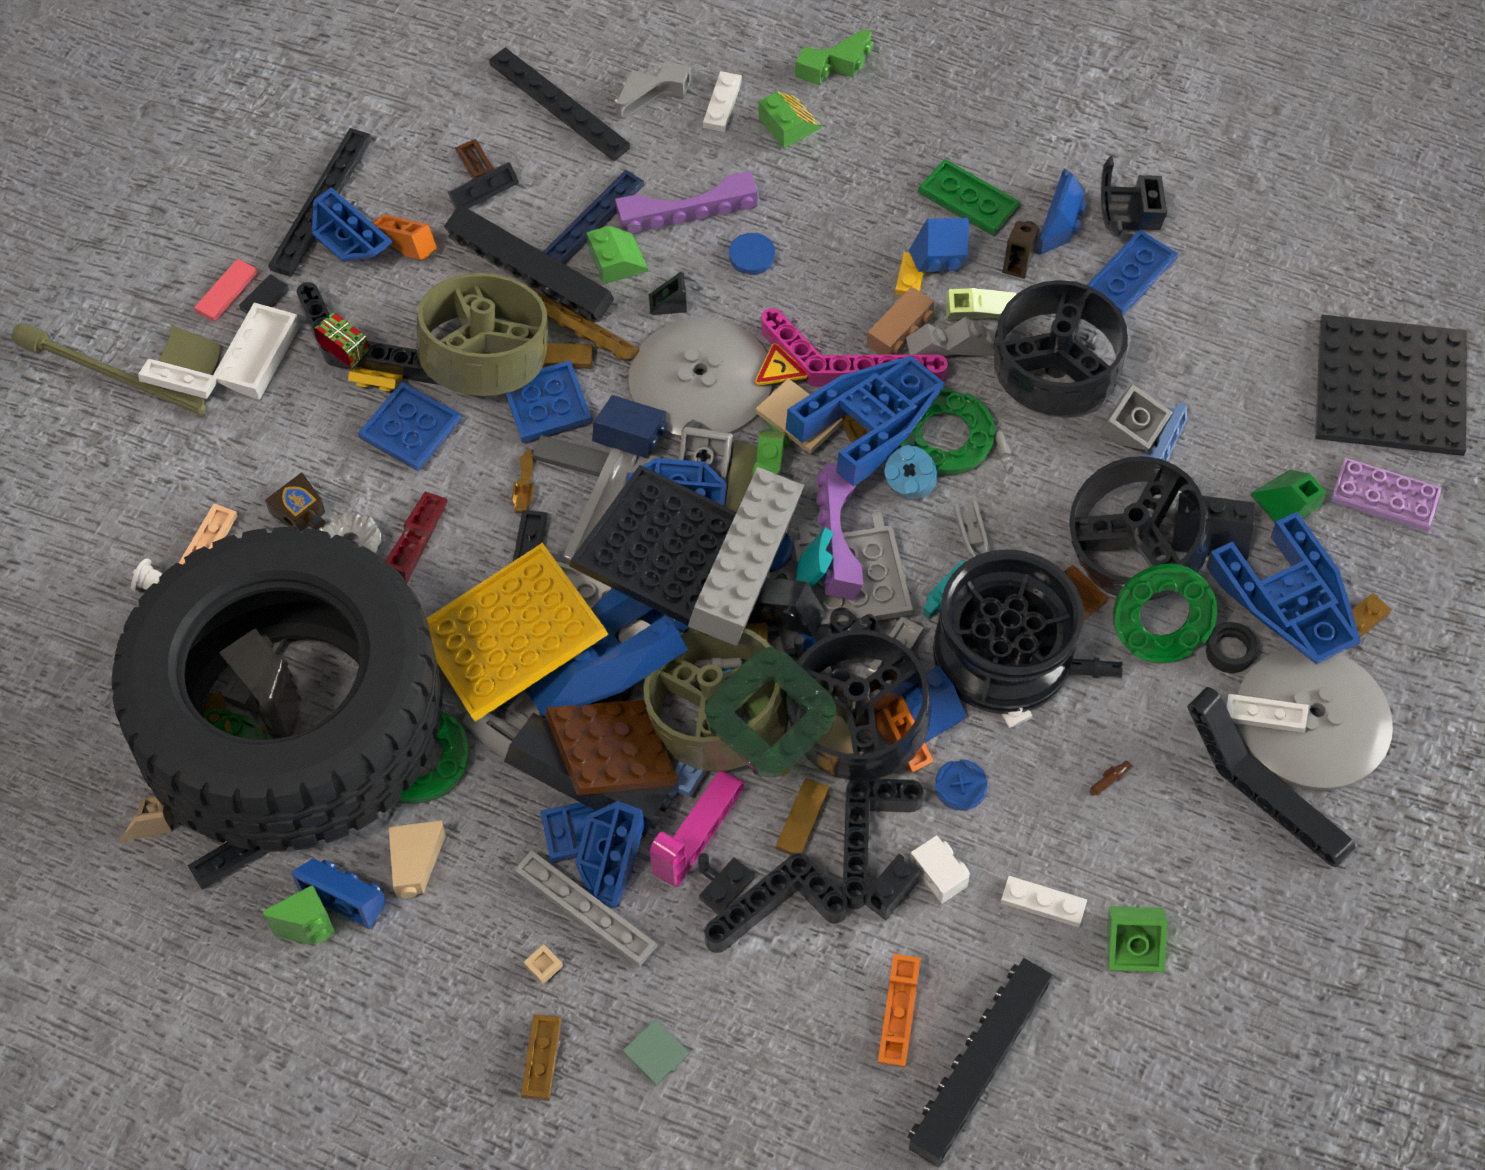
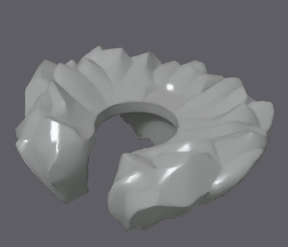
M342 514L340 517L336 516L334 520L330 519L329 523L325 524L323 528H319L321 531L328 532L331 538L334 535L345 538L358 536L360 540L359 547L364 546L374 553L377 551L382 539L381 531L375 525L371 516L367 518L366 515Z

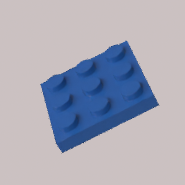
M570 360L542 368L531 382L517 390L505 393L522 443L538 439L541 435L548 436L592 423L589 409Z
M401 382L358 432V436L361 440L419 471L460 422L461 415Z

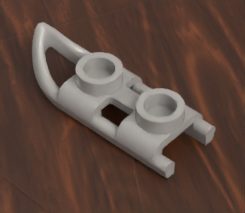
M972 501V510L960 512L958 504L953 507L963 543L972 558L977 555L971 547H978L981 543H984L982 553L988 552L989 546L976 501ZM975 523L979 524L978 530L974 528Z

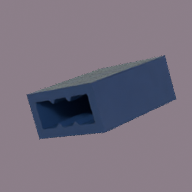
M611 395L593 422L592 441L647 458L652 450H656L659 438L665 436L667 432L668 422H665L666 411Z

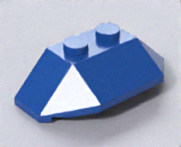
M1063 168L1038 240V254H1043L1069 243L1073 233H1078L1081 220H1078V217L1084 215L1087 203L1083 202V189L1068 169Z
M332 187L313 200L312 235L342 262L374 257L392 244V240Z
M655 458L643 465L725 506L727 483L705 462ZM631 472L627 475L626 483L631 478L634 472Z
M618 801L587 815L575 862L588 892L603 904L615 909L632 874L644 828L642 810Z

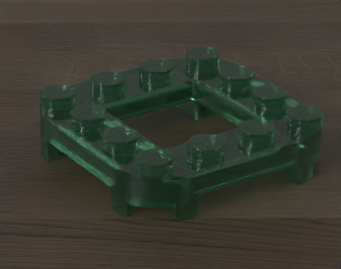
M767 647L752 655L710 696L705 712L706 721L713 735L716 734L752 768V772L759 777H783L790 772L791 768L826 733L829 734L832 731L837 708L830 693L789 655L774 647ZM773 679L807 713L771 747L735 711L765 682Z

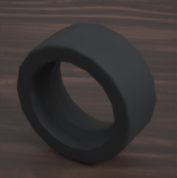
M1226 622L1216 626L1209 636L1206 645V655L1213 667L1231 674L1239 673L1249 668L1257 651V640L1253 632L1243 624L1236 622ZM1223 637L1237 638L1246 646V654L1242 658H1227L1217 650V641Z

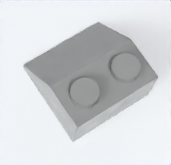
M1132 384L1122 394L1099 431L1118 445L1148 451L1173 412Z

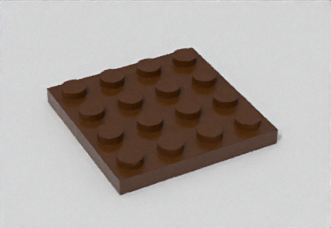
M644 699L593 703L584 706L547 707L545 716L577 796L676 785L678 781L677 775L661 739L655 733Z

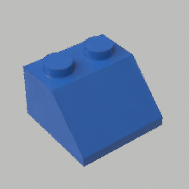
M968 218L926 219L909 249L918 272L959 271L968 256Z
M939 666L925 673L929 683L932 708L930 727L925 743L967 717L954 685ZM915 684L902 694L914 721H916L922 705V696Z

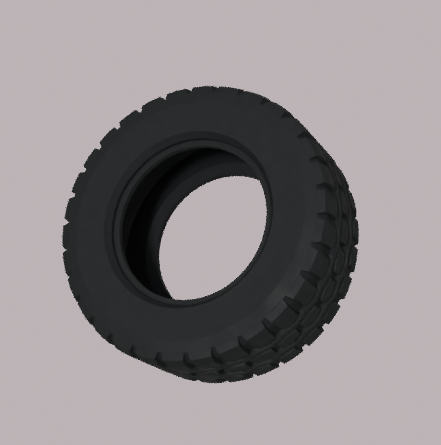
M274 527L272 533H268L266 528L243 532L242 538L231 535L212 542L213 548L211 549L203 546L184 557L186 563H175L159 577L160 584L153 583L139 599V607H134L127 618L123 628L124 633L120 635L114 657L115 662L111 678L114 710L122 733L147 785L152 789L158 801L168 811L172 812L174 817L195 831L198 830L200 834L221 843L227 841L229 845L242 849L254 850L257 846L262 851L270 852L286 851L288 846H293L294 850L307 849L318 846L319 841L323 839L326 843H330L348 836L349 829L351 828L358 831L377 819L376 813L379 811L385 813L402 797L401 791H408L421 772V766H425L435 744L434 739L437 737L441 723L443 694L440 674L428 622L417 596L406 584L404 578L376 553L364 546L359 547L356 542L339 535H334L331 538L328 532L306 528L300 533L298 527ZM292 638L317 640L339 648L359 665L354 684L339 707L317 725L298 734L272 740L246 739L225 733L203 718L207 697L219 675L235 659L265 643Z

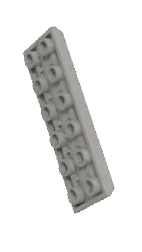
M611 449L565 550L562 563L570 564L574 554L625 486L627 475L635 472L639 465L643 466L655 458H662V456L650 453L647 458L619 449Z

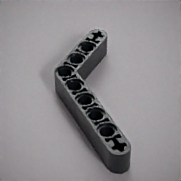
M305 282L297 288V296L303 314L315 338L314 328L330 314L317 286L312 282ZM367 341L369 351L352 367V369L360 367L403 375L402 379L440 385L423 370L419 362L418 350ZM317 342L328 365L351 369Z
M1206 687L1188 704V711L1218 773L1327 864L1338 867L1355 849L1354 841L1247 753L1221 695L1214 689Z

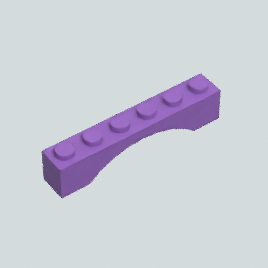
M751 171L728 175L712 190L689 199L667 201L651 199L639 194L615 199L621 230L629 233H637L653 228L657 229L672 224H681L686 221L704 219L710 216L727 214L743 209L747 210L758 206L757 189Z
M826 462L822 471L817 473L815 484L818 486L817 505L820 508L818 524H821V531L826 527L834 532L826 548V551L832 554L833 558L822 577V583L825 585V595L854 600L863 586L862 565L854 557L845 542L840 525V511L850 498L856 485L852 486L836 472L837 464Z

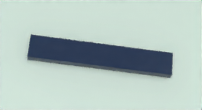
M625 170L543 252L565 265L588 242L587 232L602 228L617 213L615 199L635 195L644 186V180Z

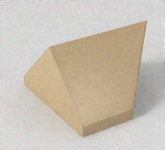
M155 796L141 798L137 813L119 842L172 832L170 811Z

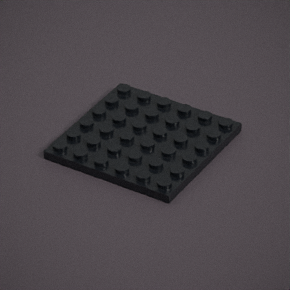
M1322 314L1319 327L1315 439L1464 456L1466 452L1467 330Z
M639 465L570 560L569 567L688 626L694 606L737 512Z

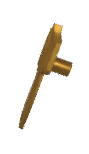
M528 449L519 458L521 478L514 483L511 497L515 513H522V510H528L533 500L535 485L530 483L533 472L531 449Z

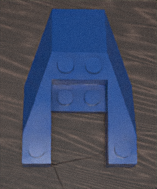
M912 356L843 374L788 408L785 429L803 443L847 414L854 418L869 433L839 451L836 472L852 486H855L869 477L909 436L944 388L945 383Z
M1298 512L1275 522L1271 538L1291 567L1261 581L1258 579L1233 542L1211 551L1206 567L1219 586L1252 615L1313 663L1318 664L1360 644V636L1340 571Z
M611 588L591 608L606 629L608 635L525 689L542 717L547 719L545 716L547 707L584 706L621 693L686 652L688 649L667 615L620 644L614 633L653 608Z

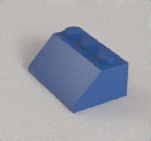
M313 858L296 868L291 874L299 892L313 885L325 908L368 929L371 928L386 904L383 890L379 886L371 882L367 885L359 881V877L349 871L343 873L337 870V867L327 860L320 862Z

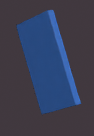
M1139 230L1087 285L1106 295L1124 315L1177 259L1178 253L1142 230Z

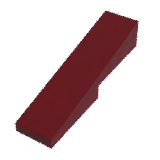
M425 491L405 521L404 532L385 560V563L387 562L404 578L406 584L448 503L447 498Z

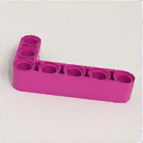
M719 771L674 837L660 832L653 841L650 848L652 874L675 888L678 887L739 798L745 783L725 771Z

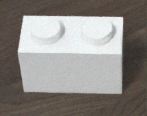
M937 835L911 852L910 864L912 867L916 865L921 869L920 877L941 904L968 887L970 874L967 867L962 862L958 863L953 856L950 845L946 841L942 842Z

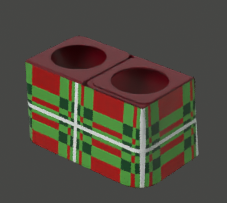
M332 312L314 328L317 342L351 369L369 351L366 336L335 312Z

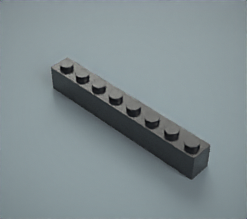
M461 204L457 206L444 225L449 233L448 237L455 243L460 244L463 242L472 253L478 255L480 252L485 255L484 258L491 264L496 266L499 263L504 266L503 269L508 274L521 276L522 281L530 287H534V285L540 287V291L549 298L557 297L563 306L569 309L574 307L579 310L578 313L588 320L592 318L599 322L614 300L608 289Z
M1025 958L1022 959L1019 966L1017 964L1012 966L1007 975L1009 979L1008 984L1005 988L1000 986L993 998L996 1002L991 1010L987 1008L981 1016L979 1023L982 1026L978 1032L972 1031L965 1043V1046L968 1048L964 1055L958 1054L953 1061L951 1068L954 1071L949 1078L944 1076L936 1090L939 1092L936 1100L932 1101L930 1099L922 1112V1115L925 1116L920 1125L915 1123L907 1137L910 1139V1151L939 1167L1048 989L1053 974Z

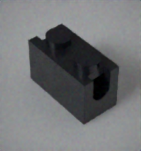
M899 853L865 892L864 905L886 921L918 884L921 869L916 865L911 869L904 862V856ZM877 898L883 901L882 905L876 902Z

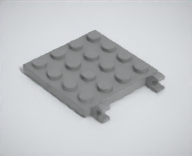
M881 512L871 513V529L842 533L850 551L862 565L863 586L855 599L850 600L825 595V585L822 583V578L811 588L826 612L821 624L830 625V615L838 607L849 609L858 619L867 614H872L877 620L913 615V608L892 525L884 526ZM807 523L797 525L799 540L793 541L797 565L802 551L814 539L810 538ZM837 615L834 618L835 623L840 626L846 625L849 622L845 615Z

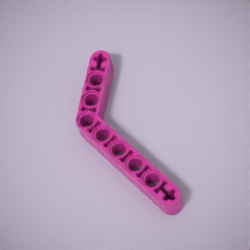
M768 308L761 315V331L763 336L771 345L774 343L778 344L808 374L804 381L810 386L823 387L843 374L912 356L943 382L946 381L948 362L942 355H821L781 311L775 308Z

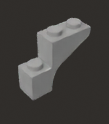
M665 60L662 68L657 70L656 76L632 70L629 77L624 79L621 94L617 95L614 101V108L617 109V118L627 119L659 97L676 96L684 98L691 84V67Z
M964 317L944 331L927 323L906 337L910 355L993 356L995 332L981 326L978 322Z

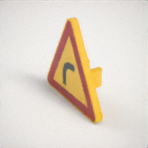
M774 343L759 371L755 384L760 386L785 382L788 378L791 381L806 379L808 374L778 344Z

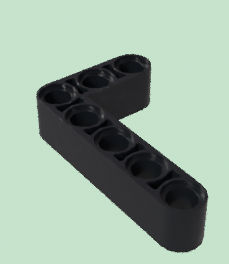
M877 778L869 781L850 780L847 783L842 893L847 898V907L849 909H859L865 904V892L867 891L869 811L916 812L922 806L924 792L919 782L906 779ZM859 791L862 792L864 795L861 797H856L852 795V793ZM885 792L888 793L890 797L882 798L878 794ZM911 793L916 795L917 797L915 799H909L905 795ZM861 816L863 820L854 821L851 817ZM853 840H859L863 844L860 846H853L852 844H850V842ZM852 865H859L862 869L859 871H852L849 867ZM858 890L861 892V895L851 896L848 892Z
M795 853L706 925L704 930L706 947L714 953L725 951L796 891H799L826 921L833 924L840 923L846 918L847 898L808 856L802 853ZM796 866H801L805 870L798 873L792 869ZM775 883H782L785 885V887L782 889H775L772 887V885ZM814 885H820L823 887V890L816 892L810 888ZM757 899L765 902L761 906H754L752 904ZM831 904H838L841 906V909L833 911L829 909V906ZM735 916L744 918L741 923L731 921ZM714 933H720L724 936L720 940L710 938Z

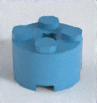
M907 445L897 449L890 455L885 465L884 471L888 484L898 496L906 500L925 498L933 491L937 484L935 463L925 450L916 446ZM914 469L916 474L913 477L911 475L908 477L907 472Z

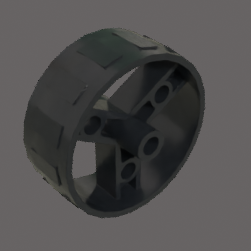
M1064 280L1045 281L1031 285L1018 292L1006 304L1000 315L993 349L994 369L998 380L1014 400L1040 413L1063 416L1091 410L1104 402L1113 393L1122 375L1128 347L1127 325L1115 303L1102 292L1088 285ZM1056 314L1050 333L1004 342L1006 336L1017 325L1027 319L1040 315ZM1081 319L1094 325L1111 343L1116 359L1110 366L1076 339ZM1045 368L1046 373L1053 378H1061L1067 374L1075 382H1052L1036 377L1028 371Z
M1147 456L1127 457L1113 461L1098 469L1084 482L1071 506L1069 519L1071 542L1079 563L1092 582L1111 595L1117 597L1122 587L1130 578L1114 575L1101 569L1087 557L1083 550L1132 546L1136 552L1142 555L1149 567L1160 564H1177L1188 567L1198 573L1204 565L1209 552L1211 538L1207 505L1204 502L1200 489L1192 478L1170 462ZM1134 482H1148L1137 503L1128 505L1123 514L1088 517L1096 503L1107 493L1120 486ZM1179 491L1190 498L1201 514L1200 529L1195 543L1181 560L1158 529ZM1158 494L1163 495L1158 499L1153 498L1155 495ZM1148 508H1150V509H1152V510L1154 511V513H1153V515H1152L1151 518H1150V514H1149ZM1127 528L1128 532L1114 533V530ZM1100 530H1107L1104 534H1097ZM1158 556H1166L1163 560H1156ZM1164 590L1156 592L1147 601L1169 596L1176 591Z
M870 630L839 632L815 643L805 651L794 666L789 678L786 694L790 727L801 751L820 770L837 778L851 781H869L885 777L900 770L915 757L923 746L929 732L932 713L929 683L920 661L899 640L884 633ZM853 658H872L887 662L866 679L856 676L843 682L820 674L824 669L840 661ZM888 680H894V681H895V682H893V683H886V681H888ZM916 684L922 696V705L916 721L904 736L894 744L880 750L874 715ZM875 690H880V693L872 699L871 693ZM820 691H827L825 694H817ZM835 697H844L845 703L836 700ZM799 703L848 719L853 754L832 751L808 736L797 720ZM864 739L870 740L868 743H860Z

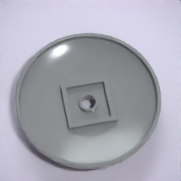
M714 318L684 319L658 329L640 345V350L632 359L629 369V390L632 401L666 411L665 422H668L666 434L676 438H680L683 427L688 422H691L692 419L700 421L711 430L734 434L744 429L759 416L756 414V408L771 395L773 385L758 386L755 384V380L767 356V352L762 344L751 333L740 326ZM697 369H704L707 371L703 375H697L694 373V371Z
M1296 648L1280 650L1268 655L1255 664L1240 685L1237 695L1309 705L1305 733L1236 723L1238 733L1249 754L1277 778L1288 784L1319 791L1349 787L1369 776L1380 765L1389 749L1393 723L1388 701L1373 677L1347 657L1337 654L1315 664ZM1310 708L1320 709L1323 716H1314L1310 712Z

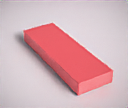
M237 258L194 307L196 313L215 322L257 275V269Z

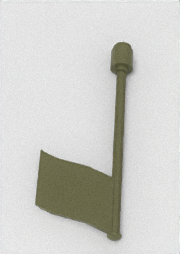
M18 323L12 330V341L16 345L38 354L47 350L196 413L198 417L204 416L207 412V406L204 404L205 398L141 382L136 376L50 341L48 333L27 323ZM171 325L169 340L159 361L213 375L219 363L221 347L220 344Z

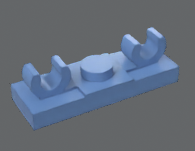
M1178 403L1175 410L1166 407L1173 413L1164 425V430H1161L1157 437V448L1152 445L1146 451V453L1151 454L1147 457L1168 461L1187 422V407L1185 404Z

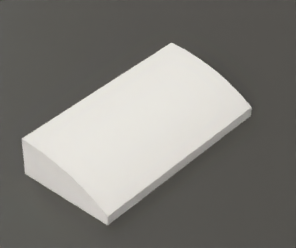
M253 303L213 375L216 376V381L236 392L260 400L301 326L297 314Z

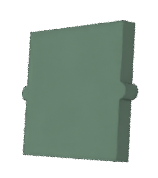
M656 1019L642 1033L638 1032L636 1038L623 1050V1053L656 1086L670 1072L674 1073L676 1067L690 1054Z

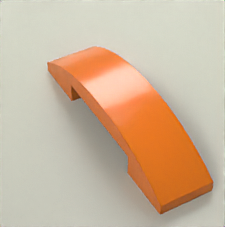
M893 953L878 1063L906 1067L920 957Z

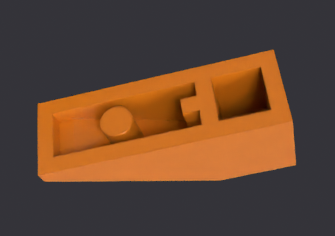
M387 214L372 222L392 240L390 245L406 257L423 260L428 258L430 253L437 249L429 224Z
M902 695L874 715L876 728L889 745L894 744L904 736L915 722ZM925 742L915 757L905 765L910 773L934 761Z

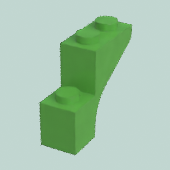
M861 30L829 49H812L804 46L795 62V77L818 85L821 84L824 77L827 78L829 76L830 70L854 77L857 70L862 69L866 54H870L872 51L871 31Z
M761 430L758 437L757 459L753 467V475L757 467L780 475L786 433Z

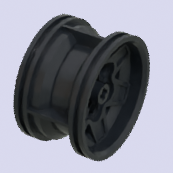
M1004 549L985 552L969 559L958 567L949 578L942 595L940 614L933 642V657L935 666H939L954 685L959 699L977 709L997 714L1021 711L1019 709L1023 707L1022 712H1026L1050 701L1066 682L1083 627V604L1076 586L1067 574L1051 561L1036 554L1020 550ZM963 618L971 628L960 630L959 624L961 619ZM1020 648H1026L1029 651H1023ZM1052 649L1051 652L1045 658L1042 656L1040 652L1043 650Z

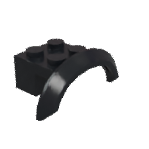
M1110 156L1103 165L1101 176V208L1105 227L1114 237L1120 236L1122 229L1161 230L1167 215L1162 176L1139 175L1135 187L1111 186L1114 162L1113 156Z

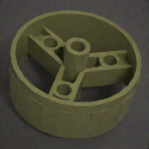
M469 273L439 282L428 290L418 306L417 348L421 367L438 384L452 391L468 395H499L525 386L535 379L545 362L548 319L544 302L527 285L513 278L498 274ZM495 316L505 318L513 322L495 319ZM459 317L462 327L440 341L431 334L442 323Z
M744 628L737 646L713 636H707L695 629L680 635L688 650L645 678L644 700L656 735L661 739L665 749L672 757L695 769L725 771L745 766L759 759L776 744L789 722L786 703L788 683L775 650L764 638ZM721 657V659L741 658L749 661V663L725 674L717 665H706L701 669L698 668L703 664L712 662V658ZM669 691L700 707L695 736L677 732L661 721L663 703ZM773 692L768 704L756 718L747 725L729 733V728L734 726L738 720L737 708Z

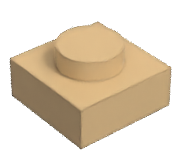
M544 944L523 962L524 966L542 985L563 967L562 962Z

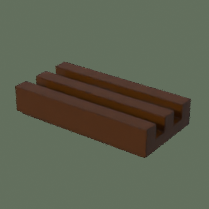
M476 139L455 147L458 157L472 179L494 169ZM470 147H474L486 167L485 170L479 164ZM462 150L466 151L467 155L471 159L478 173L475 172V170L473 169L472 165L470 164L469 160L467 159Z

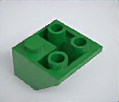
M1288 470L1251 492L1250 496L1275 523L1295 512H1298L1301 518H1304L1321 508L1326 491L1311 474Z

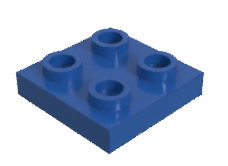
M578 802L540 811L551 863L577 857L587 815L595 810Z

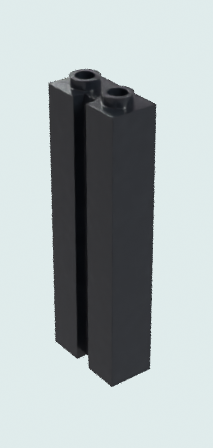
M534 712L510 743L504 760L505 763L593 810H598L616 801L641 809L644 820L642 836L644 837L650 828L656 829L662 817L660 812L666 813L672 802V798L669 797L672 786L577 796L547 719Z

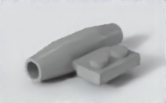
M522 692L506 709L504 720L488 713L475 722L469 712L463 720V724L486 747L504 759L510 743L534 712L542 717L530 696L525 692Z

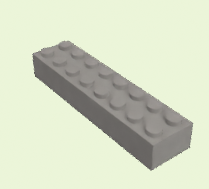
M757 467L694 606L688 627L735 646L738 645L804 488L803 484Z

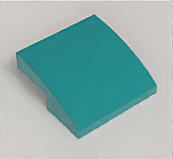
M825 527L802 551L797 565V581H807L812 588L824 576L833 558V555L827 552L826 548L834 532Z

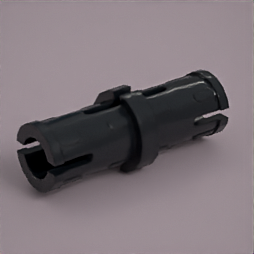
M1096 657L1093 660L1073 658L1069 674L1092 675V678H1098V676L1122 678L1123 668L1121 667L1123 662L1102 661Z

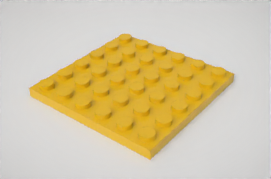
M543 543L426 618L436 661L475 722L608 635L604 626Z

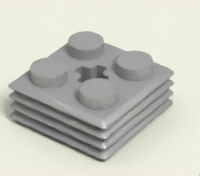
M685 427L682 430L678 460L705 462L726 482L733 435L731 433ZM704 449L711 455L706 461H703V457L699 455Z

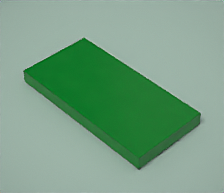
M946 159L937 166L918 188V193L961 218H968L969 223L992 236H995L1020 208L1021 204L1017 199Z

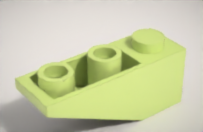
M974 288L949 289L945 296L946 320H958L964 317L968 319L1000 318L1006 304L1016 293Z

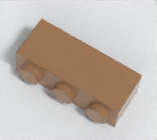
M911 286L867 332V346L880 355L900 354L907 343L906 337L920 329L924 324L930 323L935 314L933 312L934 301Z

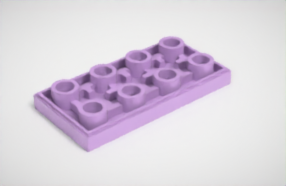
M1344 458L1331 502L1428 532L1442 487Z

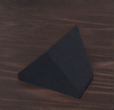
M679 272L648 294L650 314L652 315L687 312L685 279L682 272Z

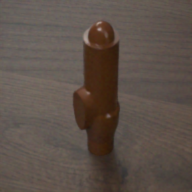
M1126 760L1116 767L1112 766L1103 773V778L1091 787L1090 795H1099L1112 783L1120 779L1131 768V764Z

